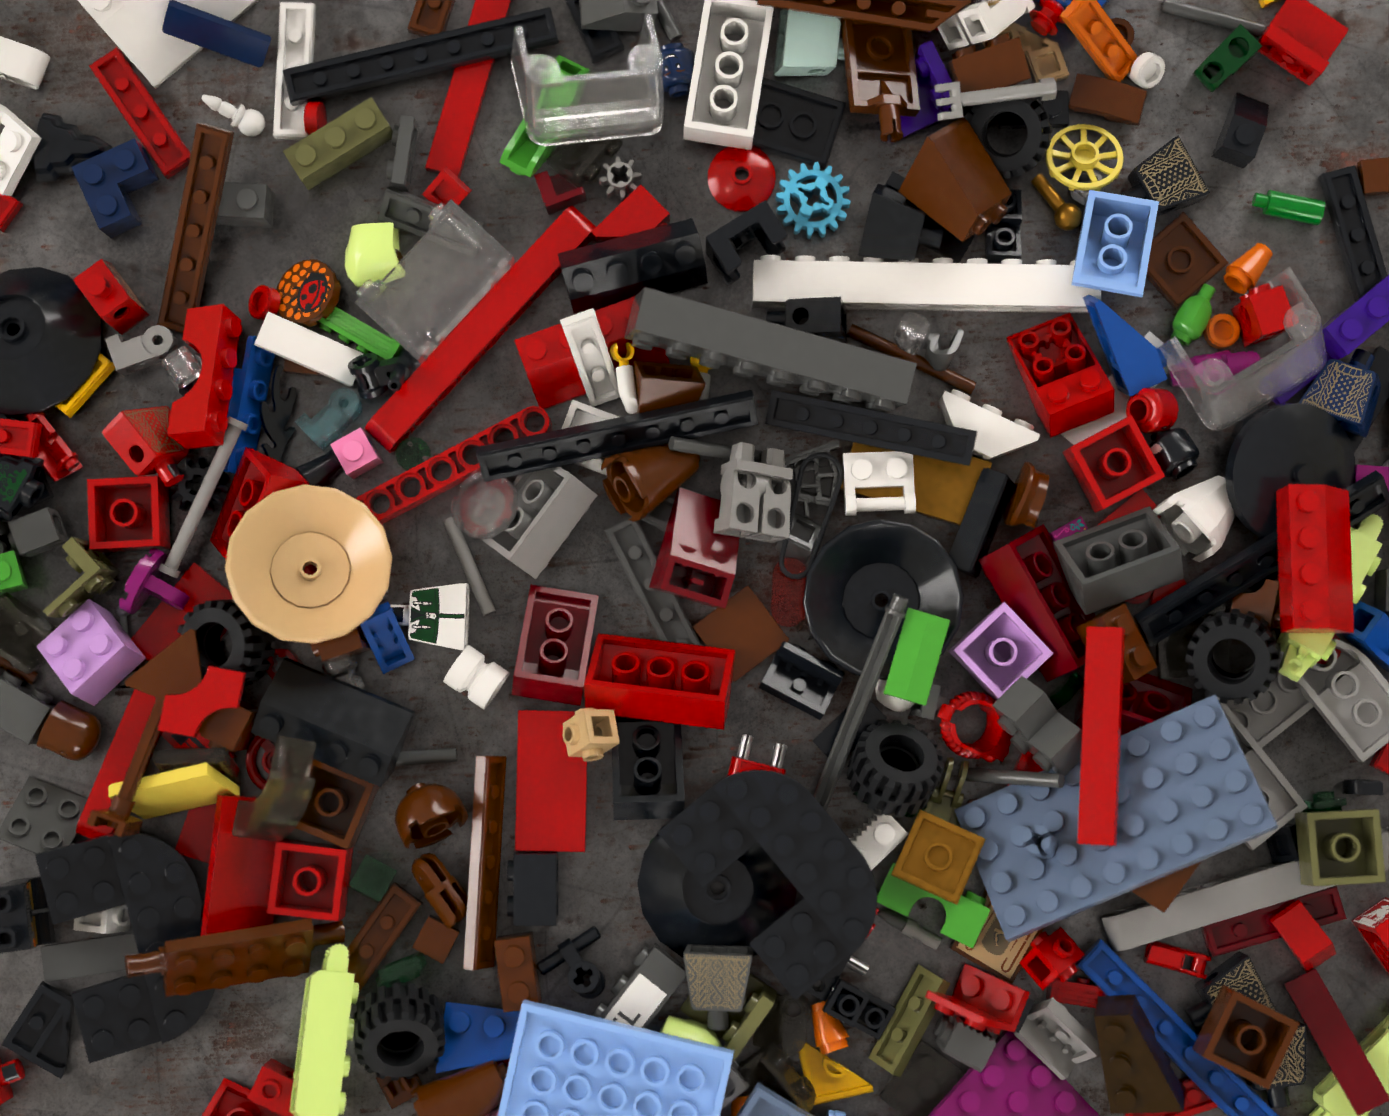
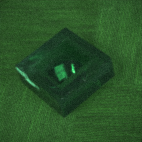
M366 854L348 887L380 903L397 870Z

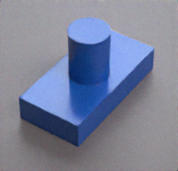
M388 601L379 605L374 614L360 624L383 674L415 659Z

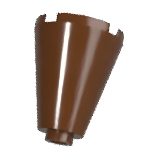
M669 443L611 455L605 458L601 465V471L604 469L607 471V478L602 480L604 489L609 500L621 515L627 512L632 516L628 520L632 522L639 521L645 518L698 471L700 455L669 450Z
M493 1059L420 1085L410 1092L411 1096L418 1097V1100L413 1103L418 1116H487L501 1102L508 1067L504 1062L498 1064Z

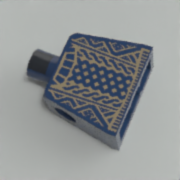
M1356 349L1349 363L1330 359L1302 396L1299 403L1316 406L1326 411L1341 424L1345 431L1366 438L1381 390L1378 374L1370 370L1375 356L1366 350Z

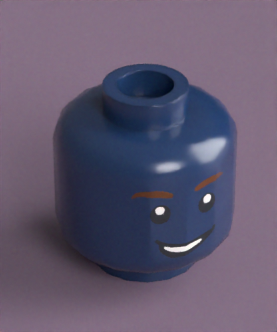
M670 43L659 47L656 50L657 54L651 59V68L656 88L661 92L669 93L670 97L673 98L689 94L695 61L693 51L683 47L682 43Z

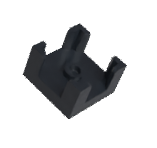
M766 200L706 236L705 252L727 286L740 278V273L736 268L741 266L742 260L735 249L739 250L747 246L757 237L767 255H779L785 251L786 247L783 241L788 238V234Z

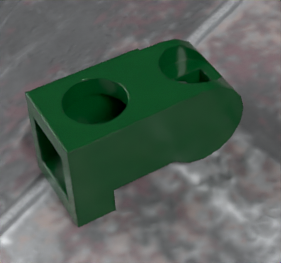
M1240 24L1203 61L1193 74L1213 93L1231 75L1233 76L1259 51L1262 45Z

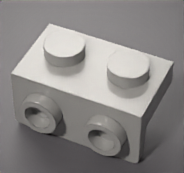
M1053 997L1033 1005L1020 1032H1014V1035L1061 1080L1069 1078L1076 1064L1097 1057L1100 1053L1098 1040L1092 1035L1091 1031L1082 1026L1067 1011L1066 1007L1057 1002Z

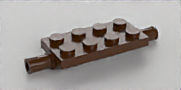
M841 18L850 113L878 114L881 130L880 139L887 142L888 135H890V142H897L903 138L900 116L916 117L920 111L912 30Z
M311 918L165 941V946L158 947V951L125 955L126 975L128 979L160 972L161 976L164 975L163 985L166 997L174 995L184 996L209 989H225L232 985L250 982L260 983L267 979L285 976L295 977L309 972L311 951L314 950L315 946L339 942L344 943L345 929L342 920L313 925Z

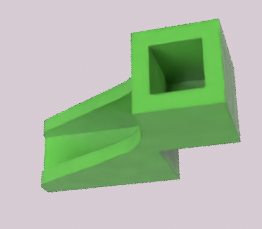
M560 55L548 65L539 91L504 149L499 163L509 167L515 174L530 178L554 153L566 117L578 106L590 71L589 69Z

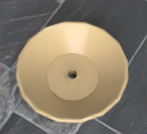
M303 484L272 492L246 511L229 538L225 572L234 602L253 625L280 640L316 644L349 634L374 614L389 588L393 557L384 527L363 502L337 488ZM308 565H314L317 571L312 575H308L304 572V569Z

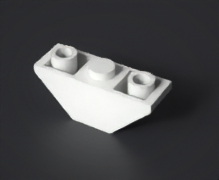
M952 389L951 393L944 391L939 398L938 403L947 425L978 432L973 456L982 460L989 461L1034 444L1039 439L1040 434L1033 431L1034 426L1017 418L1014 422L1001 416L1003 413L1001 410L991 405L983 404V407L971 403V397L955 389Z

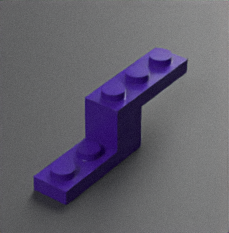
M1389 274L1350 307L1331 318L1256 380L1276 405L1287 402L1316 378L1330 359L1339 360L1347 356L1389 321Z

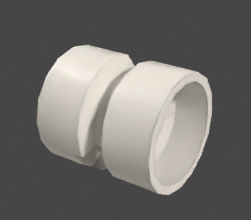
M468 645L451 666L443 682L460 693L467 690L468 699L484 710L497 695L510 672L495 662L484 663L485 656Z

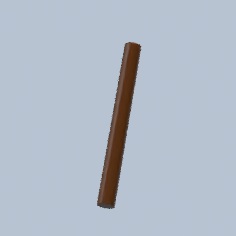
M853 323L847 333L848 337L881 353L917 363V370L970 395L977 382L950 369L936 371L926 358Z

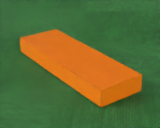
M1073 0L1059 16L1106 78L1121 82L1131 71V67L1138 56L1097 0Z

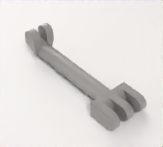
M1054 77L1039 79V83L961 92L960 81L934 85L935 92L943 93L949 91L950 96L948 98L936 99V107L951 105V112L944 111L937 114L938 121L963 118L962 107L1035 97H1040V101L1056 99L1057 84Z

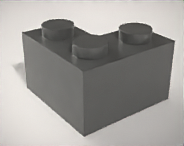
M1021 676L992 705L1000 716L997 720L998 724L1009 735L1013 736L1010 742L1022 754L1025 755L1028 751L1033 754L1034 761L1044 771L1049 772L1052 769L1056 773L1063 774L1065 777L1081 761L1082 730L1057 712L1046 693L1025 677Z

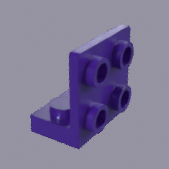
M932 40L920 45L915 57L920 111L916 117L900 116L903 138L940 122L937 117L938 113L944 111L951 112V105L936 107V99L948 98L950 96L949 91L943 93L935 92L934 85L951 83L952 80Z

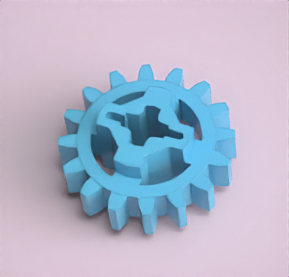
M815 162L813 169L808 170L805 163H802L800 165V173L797 174L790 169L788 171L790 181H780L779 187L785 192L776 193L775 201L783 203L777 207L776 212L777 215L786 214L783 220L784 227L790 224L795 225L793 234L797 235L801 230H806L807 239H811L813 231H818L820 237L823 238L825 237L827 227L834 232L838 229L836 219L845 221L847 214L841 209H846L850 206L851 200L843 198L849 193V186H839L843 176L839 174L833 178L831 176L832 166L829 165L825 171H821L819 162ZM805 180H815V182L805 185L801 183ZM828 186L832 189L835 195L836 203H834L833 199L828 197L826 191ZM813 195L818 196V202H815L813 206L807 204V200L812 198ZM790 198L798 204V215L795 214L791 207ZM819 216L825 218L821 221L810 222L812 218Z

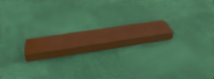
M201 122L196 124L157 325L179 333L184 331L187 309L196 308L200 305L234 132Z
M476 755L463 969L466 970L492 968L495 962L494 941L497 928L506 756Z

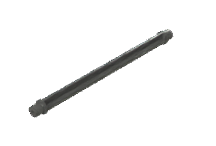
M893 594L890 605L885 607L886 612L813 796L825 811L842 773L902 618H905L906 613L904 610L909 599L904 596Z

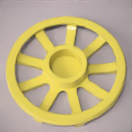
M1077 124L1060 130L1051 138L1050 146L1045 153V160L1049 175L1061 184L1069 187V190L1100 191L1102 187L1107 186L1118 178L1123 166L1124 156L1121 145L1107 130L1095 125ZM1080 129V142L1074 145L1068 139L1066 133ZM1087 130L1103 134L1095 144L1087 141ZM1059 139L1071 152L1053 150L1056 141ZM1108 139L1116 148L1112 152L1099 153V148ZM1052 158L1069 160V162L1055 167ZM1117 159L1115 169L1101 164L1099 161ZM1072 168L1076 169L1072 180L1061 174ZM1093 169H1097L1109 176L1098 181ZM1082 172L1087 173L1091 183L1078 182Z

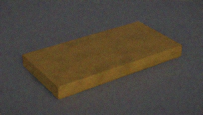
M853 442L850 453L890 452L894 450ZM913 455L916 513L960 526L980 474L984 468L991 469L992 462L972 457L971 466ZM842 482L840 490L844 491V485ZM903 487L855 489V494L866 498L903 497Z

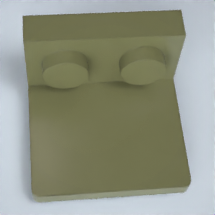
M71 537L61 547L68 553L66 557L67 562L77 572L82 573L84 571L85 573L43 610L48 617L67 619L85 601L91 600L97 593L102 595L110 590L116 583L114 578L121 573L103 552L89 550L88 540Z
M751 973L743 1010L740 1012H729L728 1029L714 1030L717 1036L725 1041L724 1048L734 1050V1061L775 1004L777 994L776 990ZM688 995L681 1005V1011L693 1020L707 1024L708 1011L693 1010L690 996Z

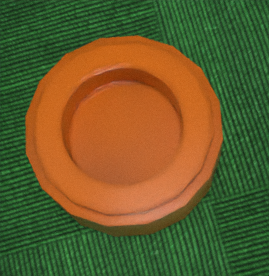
M1221 313L1209 320L1203 335L1205 341L1215 349H1225L1238 340L1241 328L1239 322L1233 316Z

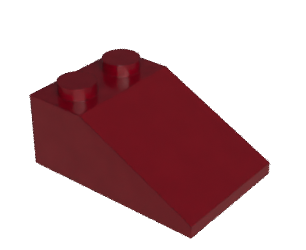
M530 584L513 675L512 695L581 706L599 595Z

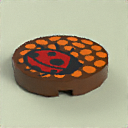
M316 259L303 260L294 264L283 274L277 285L276 290L279 292L281 300L278 310L280 315L284 319L302 327H312L317 325L316 321H319L322 317L326 319L336 307L341 291L340 282L337 280L334 270Z

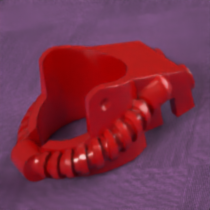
M968 691L954 696V699H951L949 704L942 703L937 715L941 719L940 733L945 744L952 752L968 759L983 758L987 762H994L997 759L1003 762L1009 753L1010 739L1013 736L1009 735L997 722L1000 716L992 706L996 702L995 699L983 692ZM978 704L980 709L986 712L987 724L985 731L973 744L962 743L956 733V725L951 723L950 720L955 709L962 711L968 706Z

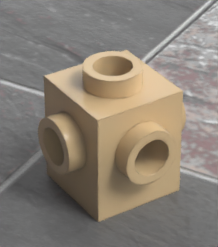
M591 707L582 708L575 711V715L563 723V740L567 746L568 757H583V761H596L602 759L605 752L620 744L614 710Z

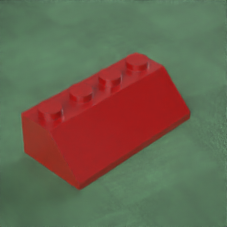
M634 297L595 310L609 354L611 346L617 343L618 355L624 358L627 353L626 343L632 344V340L624 339ZM561 323L514 340L539 407L545 410L586 395ZM654 346L651 351L634 347V355L629 360V365L632 366L634 360L670 364L668 356L665 355L666 350ZM611 357L616 372V368L619 367V362L613 360V358Z
M1288 484L1276 491L1280 633H1354L1349 491L1325 484Z
M598 633L584 682L585 708L614 710L615 716L724 730L730 704L735 650Z

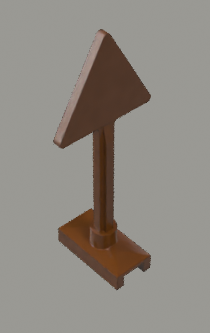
M189 629L125 680L126 686L154 696L156 702L118 795H114L109 809L92 810L87 821L88 825L93 827L107 825L116 829L114 835L120 837L139 833L143 820L131 815L135 805L133 799L161 732L158 731L165 695L184 694L194 689L203 680L197 635L194 629Z

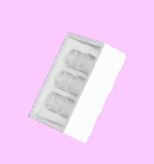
M77 0L155 89L203 49L201 46L162 32L170 0ZM175 0L231 22H235L258 2V0Z

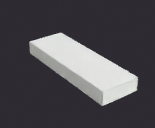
M592 308L561 319V325L590 405L595 407L620 398L616 372L594 309Z
M271 312L266 314L254 343L257 347L349 387L353 386L356 377L350 373L348 363L364 354Z

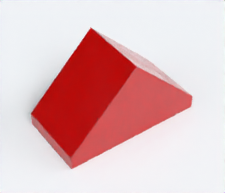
M1299 899L1269 919L1306 972L1312 971L1337 954L1332 941Z

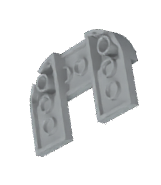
M1332 639L1337 644L1329 656L1328 662L1326 664L1316 663L1312 668L1309 667L1298 682L1290 680L1277 671L1276 677L1270 683L1269 689L1264 694L1260 692L1257 699L1249 701L1247 698L1244 699L1242 704L1235 705L1234 700H1228L1227 704L1220 703L1279 827L1245 842L1250 850L1257 848L1295 817V813H1300L1308 807L1262 748L1310 709L1315 707L1358 762H1364L1389 742V683L1366 655L1344 641ZM1335 649H1338V650L1341 651V655L1339 656L1338 659H1337V653H1336ZM1282 651L1280 652V658H1281V659H1280L1279 667H1280V664H1281V661H1282V658H1283V655H1284V652H1282ZM1255 661L1252 662L1245 669H1243L1240 673L1250 670L1253 667Z

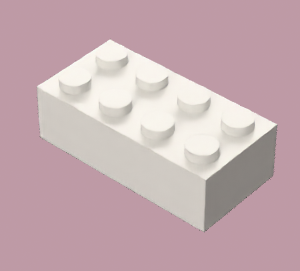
M704 0L684 122V140L752 150L774 7L757 5L755 0Z

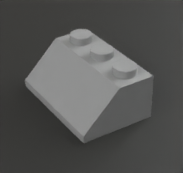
M561 467L518 475L511 484L516 497V507L509 523L499 531L497 522L504 515L507 503L505 495H503L481 525L482 527L488 526L490 536H477L534 579H537L542 570L547 567L553 555L568 538L570 532L598 496Z

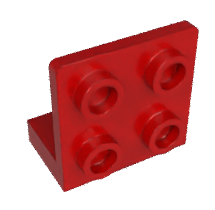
M1286 0L1259 38L1258 42L1262 45L1259 52L1310 86L1330 63L1328 62L1329 58L1347 34L1348 28L1307 0Z
M965 963L952 996L928 990L925 997L936 1002L934 1009L954 1017V1015L964 1018L965 1024L980 1031L988 1030L1000 1035L1001 1030L1015 1032L1030 992L980 968Z

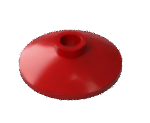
M752 146V150L726 147L713 158L708 169L707 181L710 193L721 206L735 212H747L770 198L775 187L776 175L770 158L759 148ZM738 170H745L748 173V177L745 180H739L736 178L735 173Z

